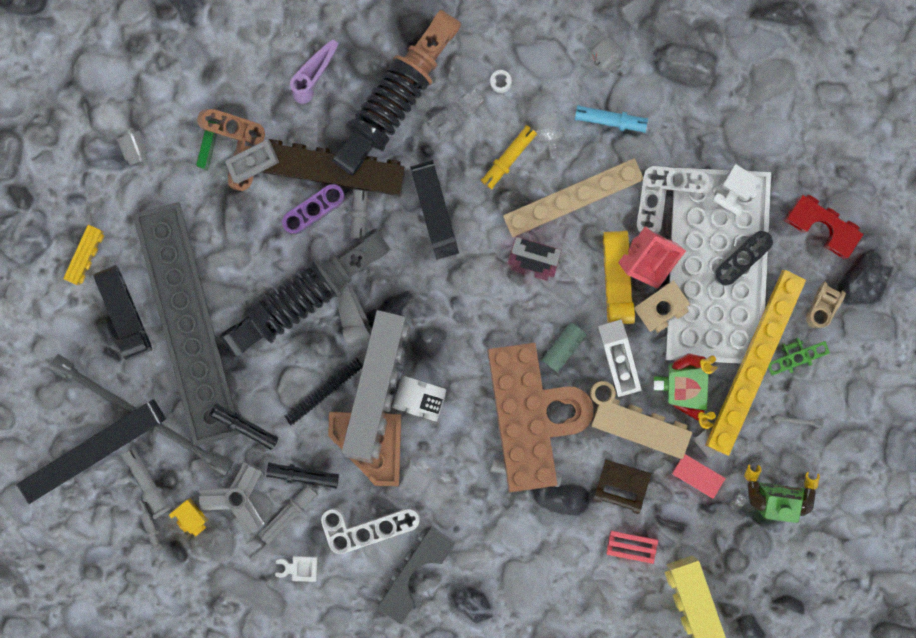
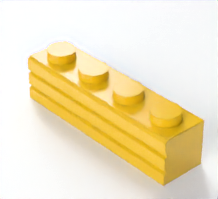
M87 225L65 273L64 280L79 286L83 284L86 278L85 273L91 268V260L98 252V244L102 243L105 237L103 235L104 231Z

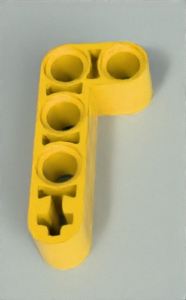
M628 231L603 232L608 323L622 320L623 324L635 323L631 276L627 275L618 263L624 254L628 255Z

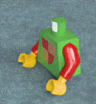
M688 353L668 365V377L654 376V391H668L669 404L699 421L702 428L709 429L714 424L710 423L708 419L713 420L716 418L714 412L705 414L704 410H707L708 374L718 369L717 366L711 365L716 361V357L711 355L706 359L704 356Z

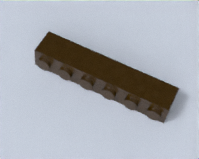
M269 139L279 163L260 173L330 185L335 184L342 187L401 197L405 166H400L401 161L387 159L386 163L377 162V157L367 155L356 174L351 176L332 162L336 154H330V149L316 147V150L313 151L307 150V146L303 144L292 143V147L284 146L283 141Z

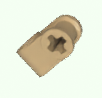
M823 281L806 314L807 324L815 329L828 326L843 302L846 292H839L829 287L828 283ZM816 311H820L824 316L821 324L814 320V313Z

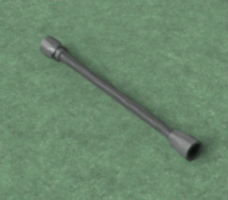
M60 354L55 356L48 368L49 371L57 376L78 381L84 387L86 386L89 390L91 389V391H94L97 395L99 394L102 398L104 397V399L120 407L123 411L125 410L128 414L138 409L121 399V397L118 398L116 394L108 391V389L105 390L103 386L97 385L95 381L92 382L90 378L84 377L82 373H79L74 368V364ZM163 423L153 427L157 432L159 431V433L164 434L170 440L172 439V441L180 444L183 448L185 447L188 451L201 457V459L205 460V463L209 464L208 467L223 478H225L234 461L219 453L214 454L207 452V450L204 451L198 445L194 446L193 442L191 443L189 439L183 438L181 434L178 435L176 431L170 430L168 426L165 427Z

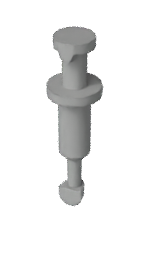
M141 496L139 498V504L143 511L141 517L147 533L144 535V538L150 539L152 545L151 553L163 549L156 537L160 534V531H156L151 513L147 512L143 497Z

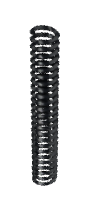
M357 357L352 362H349L350 366L346 364V367H343L345 372L340 369L341 373L337 372L334 375L336 379L332 376V380L326 381L327 386L323 384V387L320 386L322 392L317 388L318 393L314 391V394L311 393L313 399L308 396L309 400L305 398V401L302 400L304 406L299 403L300 407L296 405L299 412L293 408L295 413L290 410L291 414L287 412L290 419L284 415L290 426L292 424L295 425V422L301 420V417L307 415V412L310 413V410H313V408H316V405L322 403L325 398L330 396V393L336 391V388L339 389V386H342V383L345 384V381L351 379V376L354 377L357 371L360 372L363 366Z

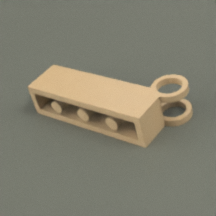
M598 381L592 385L590 396L598 405L590 426L683 459L692 432L687 430L688 425L674 421L673 425L664 422L666 417L653 412L651 417L641 414L643 409L629 404L628 408L619 406L620 401L615 399V388L609 382ZM601 385H606L610 389V396L605 401H599L595 396L596 389Z

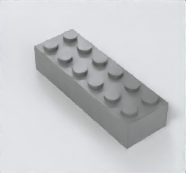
M378 310L376 312L342 449V454L346 458L372 464L374 458L379 459L382 445L378 441L380 435H385L387 421L384 417L386 411H391L393 403L390 392L391 388L396 389L399 378L396 368L397 365H402L405 353L402 344L408 341L410 334L409 324H407L406 317Z

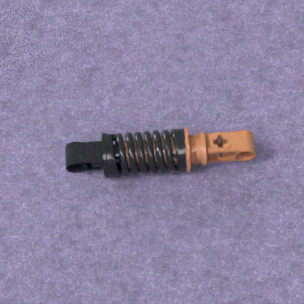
M441 9L416 46L410 45L405 57L398 55L393 58V62L382 76V80H379L377 87L371 91L372 95H368L366 102L361 105V110L355 113L356 119H351L346 123V127L352 134L333 158L332 162L351 176H354L372 148L381 152L385 150V146L390 140L388 135H394V128H399L401 125L399 120L403 121L406 118L405 113L411 111L410 106H414L417 103L415 98H420L422 96L421 90L427 89L432 84V80L428 75L431 70H435L437 67L435 60L448 42L456 35L462 24ZM433 41H435L436 46L432 45L429 48L428 43H433Z

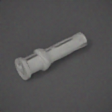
M133 448L131 451L122 454L121 457L126 462L144 494L142 496L143 501L148 503L154 514L152 516L153 519L172 510L173 507L167 504L162 495V488L156 487L136 449Z

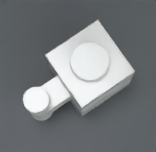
M735 164L731 167L720 186L728 192L727 196L725 197L717 193L713 201L739 215L743 207L735 203L737 198L743 201H747L749 198L754 199L761 187L757 185L760 178Z

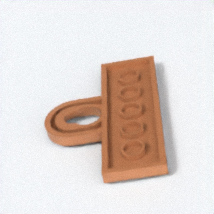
M536 343L488 349L487 353L509 493L557 486L550 438L574 435L582 432L589 426L594 412L590 397L583 390L570 386L543 390ZM560 401L564 404L572 405L575 408V415L572 418L566 419L562 424H555L547 417V407L551 402Z

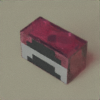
M516 236L507 265L512 266L511 271L520 274H525V271L535 273L534 278L548 281L549 277L554 278L562 250Z

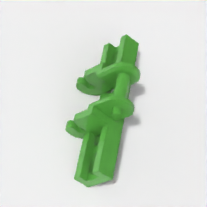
M798 337L796 342L789 345L782 343L783 348H781V351L785 352V356L770 362L768 366L770 375L772 376L788 370L791 374L793 373V367L806 362L808 366H812V360L830 354L826 341L807 348L802 347L803 341H800ZM823 345L825 351L818 354L816 348ZM795 347H798L800 350L792 354H789L788 351ZM812 350L814 356L810 357L808 351ZM801 354L803 357L802 362L796 363L794 356ZM779 363L780 369L773 371L771 368L772 364Z

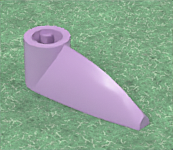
M331 40L314 54L291 79L290 88L296 102L305 104L312 100L314 96L313 87L323 75L339 44L335 40Z

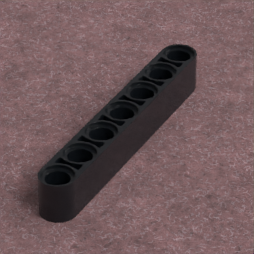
M152 399L20 481L16 486L29 505L167 418L155 399Z

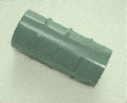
M570 322L541 360L558 373L577 347L581 345L587 334Z

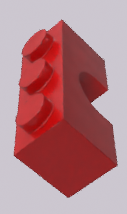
M809 194L807 196H799L783 221L802 233L808 232L815 222L823 223L829 230V238L823 247L842 259H848L864 235L859 231L860 227L849 220L844 222L838 218L840 214L829 207L824 209L818 205L820 201Z

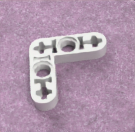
M660 166L649 167L645 171L637 220L639 232L645 227V222L650 221L654 223V226L649 229L658 234L662 225L667 190L706 194L713 187L712 176L696 170ZM656 173L661 176H667L666 181L656 180V182L651 177L656 175ZM681 173L684 177V182L681 186L676 187L673 183V178L676 174ZM702 178L706 180V184L702 185L701 189L699 185L690 183L691 179L701 180ZM655 194L658 198V203L655 207L650 208L647 204L648 197ZM646 211L656 212V215L650 216L646 214Z

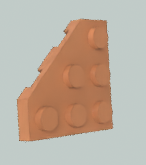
M329 412L328 436L342 450L352 412ZM385 413L384 419L387 421L385 435H380L378 442L382 445L379 459L374 458L373 464L349 459L375 486H399L401 414Z

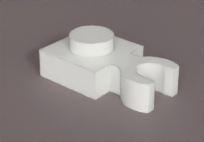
M293 556V563H289L284 558L277 559L276 564H283L285 571L276 572L275 576L282 578L292 574V581L316 582L318 557Z

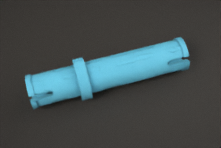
M577 105L575 115L576 121L617 127L620 131L628 129L646 133L648 118L627 115V112H622L621 114Z

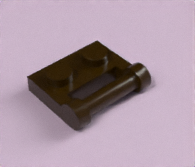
M605 459L593 501L599 503L601 501L631 509L632 513L640 514L652 473ZM605 485L637 494L635 501L604 492Z

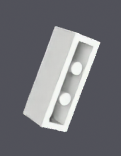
M622 320L598 326L618 397L641 391Z

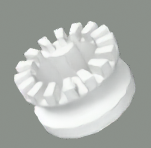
M504 70L494 72L490 78L492 89L497 93L507 92L512 84L509 73ZM500 75L506 77L505 83L507 85L502 88L496 86L497 81L495 78Z

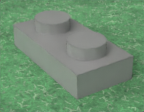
M265 140L226 160L225 163L234 183L238 184L279 163L271 142Z

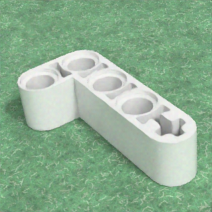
M334 507L326 510L322 515L321 521L331 550L336 554H344L416 529L419 525L420 514L416 509L408 507L348 527L343 512ZM330 513L337 514L340 520L339 524L330 525L327 522V515ZM406 513H409L410 516H415L412 525H409L408 522L400 523L401 529H397L395 516H398V521L403 520ZM387 520L391 522L393 530L389 533L381 531L380 523ZM361 528L367 529L370 533V538L364 541L360 540L357 536V531ZM337 536H343L347 540V546L338 548L334 543V539Z

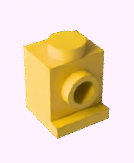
M191 498L187 499L169 514L171 519L175 516L178 518L176 522L185 533L188 531L190 534L193 533L195 537L207 528L204 523L209 519Z

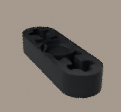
M758 231L749 237L716 268L714 272L716 282L723 286L733 284L771 249L773 245L772 236L766 231ZM757 236L759 238L766 237L767 240L764 242L766 247H758L755 250L758 255L755 257L754 252L746 246L749 244L750 247H753L757 244ZM745 251L749 254L750 261L747 265H740L737 262L739 252ZM732 260L733 265L741 271L737 273L735 269L729 274L730 280H721V269L726 271L731 268L732 265L728 262Z

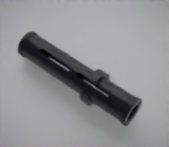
M218 403L214 404L209 413V417L223 423L227 429L238 431L269 450L273 449L278 442V436L242 418L240 413H233Z
M268 462L266 471L267 478L287 480V483L294 481L337 489L339 474L295 467L294 464L287 466Z

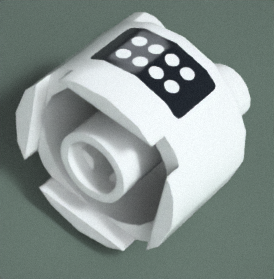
M402 375L391 408L405 412L407 407L406 413L423 417L425 413L424 418L437 422L447 389Z

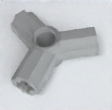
M244 461L231 488L200 489L199 502L201 510L231 509L246 534L259 528L265 522L249 497L263 470ZM233 492H239L242 495L243 501L241 504L237 505L232 502L231 495Z

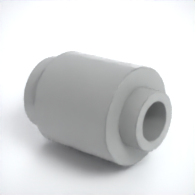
M132 128L120 133L121 138L117 139L125 161H128L130 166L148 159L146 155L148 151L140 131L135 132Z

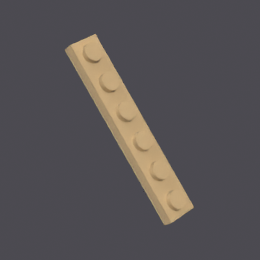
M634 158L505 214L503 218L512 238L642 182L643 176Z

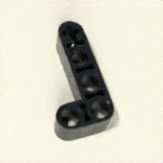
M433 160L410 166L436 260L459 254Z
M114 265L93 274L119 337L117 344L123 358L131 360L152 351L151 342L118 266Z

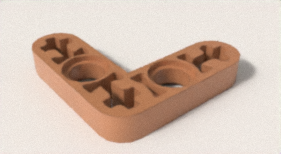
M203 109L198 114L197 122L202 129L238 140L234 156L252 147L245 146V142L257 145L264 141L265 131L262 125L215 109ZM211 115L212 119L221 121L219 125L215 123L208 124L205 117ZM229 120H234L237 128L234 133L230 134L226 129V124ZM249 130H254L257 136L252 137L249 134ZM229 172L228 184L235 190L244 191L251 186L254 176L244 180L243 183L237 184L234 183Z

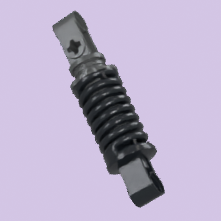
M373 229L339 254L335 255L332 253L329 255L330 258L324 262L314 258L308 264L307 269H300L299 274L301 278L298 274H293L291 278L294 283L290 279L284 280L286 289L282 284L277 285L276 289L279 294L274 289H271L269 291L271 299L267 295H263L260 301L255 300L250 305L247 304L245 308L249 316L225 330L220 335V339L233 357L242 354L263 337L272 344L276 339V335L284 334L285 328L291 329L293 323H300L301 318L306 319L308 312L313 314L316 311V307L322 308L324 303L330 302L331 298L340 297L342 294L339 287L345 284V282H351V277L373 261L383 257L389 252L390 247L378 230ZM353 254L358 257L359 261L356 263L350 257Z

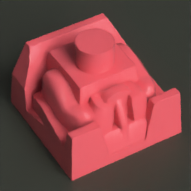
M645 226L640 234L632 240L631 246L628 249V255L624 254L618 263L627 275L658 289L686 250L678 243L667 240Z

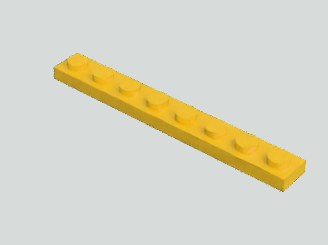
M787 270L781 271L705 446L724 455H730L806 282L805 279Z

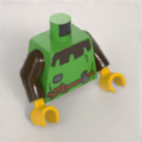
M750 464L747 466L744 477L749 481L747 484L749 503L758 509L764 518L798 523L800 516H805L812 512L816 496L815 489L818 488L820 480L818 473L817 478L814 480L808 477L809 472L806 473L804 480L806 489L758 482L757 480L762 471L761 466L757 465L755 472L750 469Z

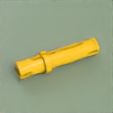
M524 126L523 130L501 157L493 161L494 165L481 178L480 181L484 185H486L490 178H493L487 185L489 189L492 190L501 177L509 173L510 166L537 136V133L532 130L525 137L531 129L529 126Z

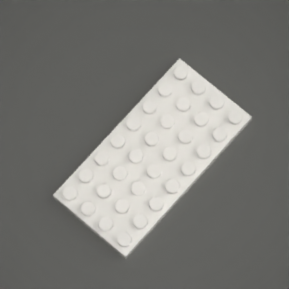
M678 168L710 174L713 178V187L706 194L673 191L671 240L678 243L686 252L669 273V283L674 280L691 305L687 307L689 310L687 314L678 320L674 316L667 321L669 326L667 327L665 360H677L691 353L704 356L706 359L713 355L716 357L715 362L741 363L765 310L768 251L731 285L723 286L718 284L714 278V272L723 261L754 233L758 231L769 232L771 172L748 171L760 178L757 185L761 187L754 199L749 198V200L743 201L737 198L735 203L743 208L739 215H736L713 201L717 193L725 197L727 196L728 192L720 186L730 170ZM678 173L674 176L673 183L676 187L681 186L684 182V177L681 173ZM702 178L701 180L691 179L690 183L699 185L701 189V186L706 184V180ZM757 236V244L753 247H750L749 244L746 246L754 252L755 257L758 255L755 252L758 247H766L764 243L767 240L766 237L759 238ZM745 251L739 252L737 262L740 265H747L750 261L749 254ZM732 260L728 262L732 265L731 268L726 271L721 269V280H730L729 274L735 269L737 273L741 271L733 265ZM668 303V312H667V314H668V313L670 312V310H671V306H670L669 303Z

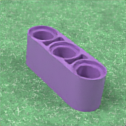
M335 184L326 186L288 212L282 220L283 228L291 234L303 232L341 206L345 200L344 191ZM331 190L339 191L340 198L338 201H328L327 195ZM312 203H317L320 206V212L316 216L308 214V206ZM291 217H298L300 220V225L295 230H291L288 227V221Z

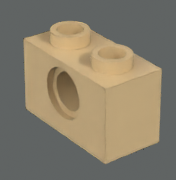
M673 280L634 307V309L650 332L655 330L659 333L669 326L668 320L674 316L678 320L689 312L687 307L691 304ZM665 301L670 304L671 310L667 315H660L657 312V306L660 302Z

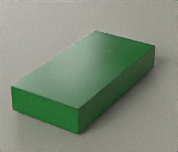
M208 120V124L215 123L219 125V123L215 121ZM206 130L204 132L196 166L200 169L207 171L209 169L217 138L216 133Z

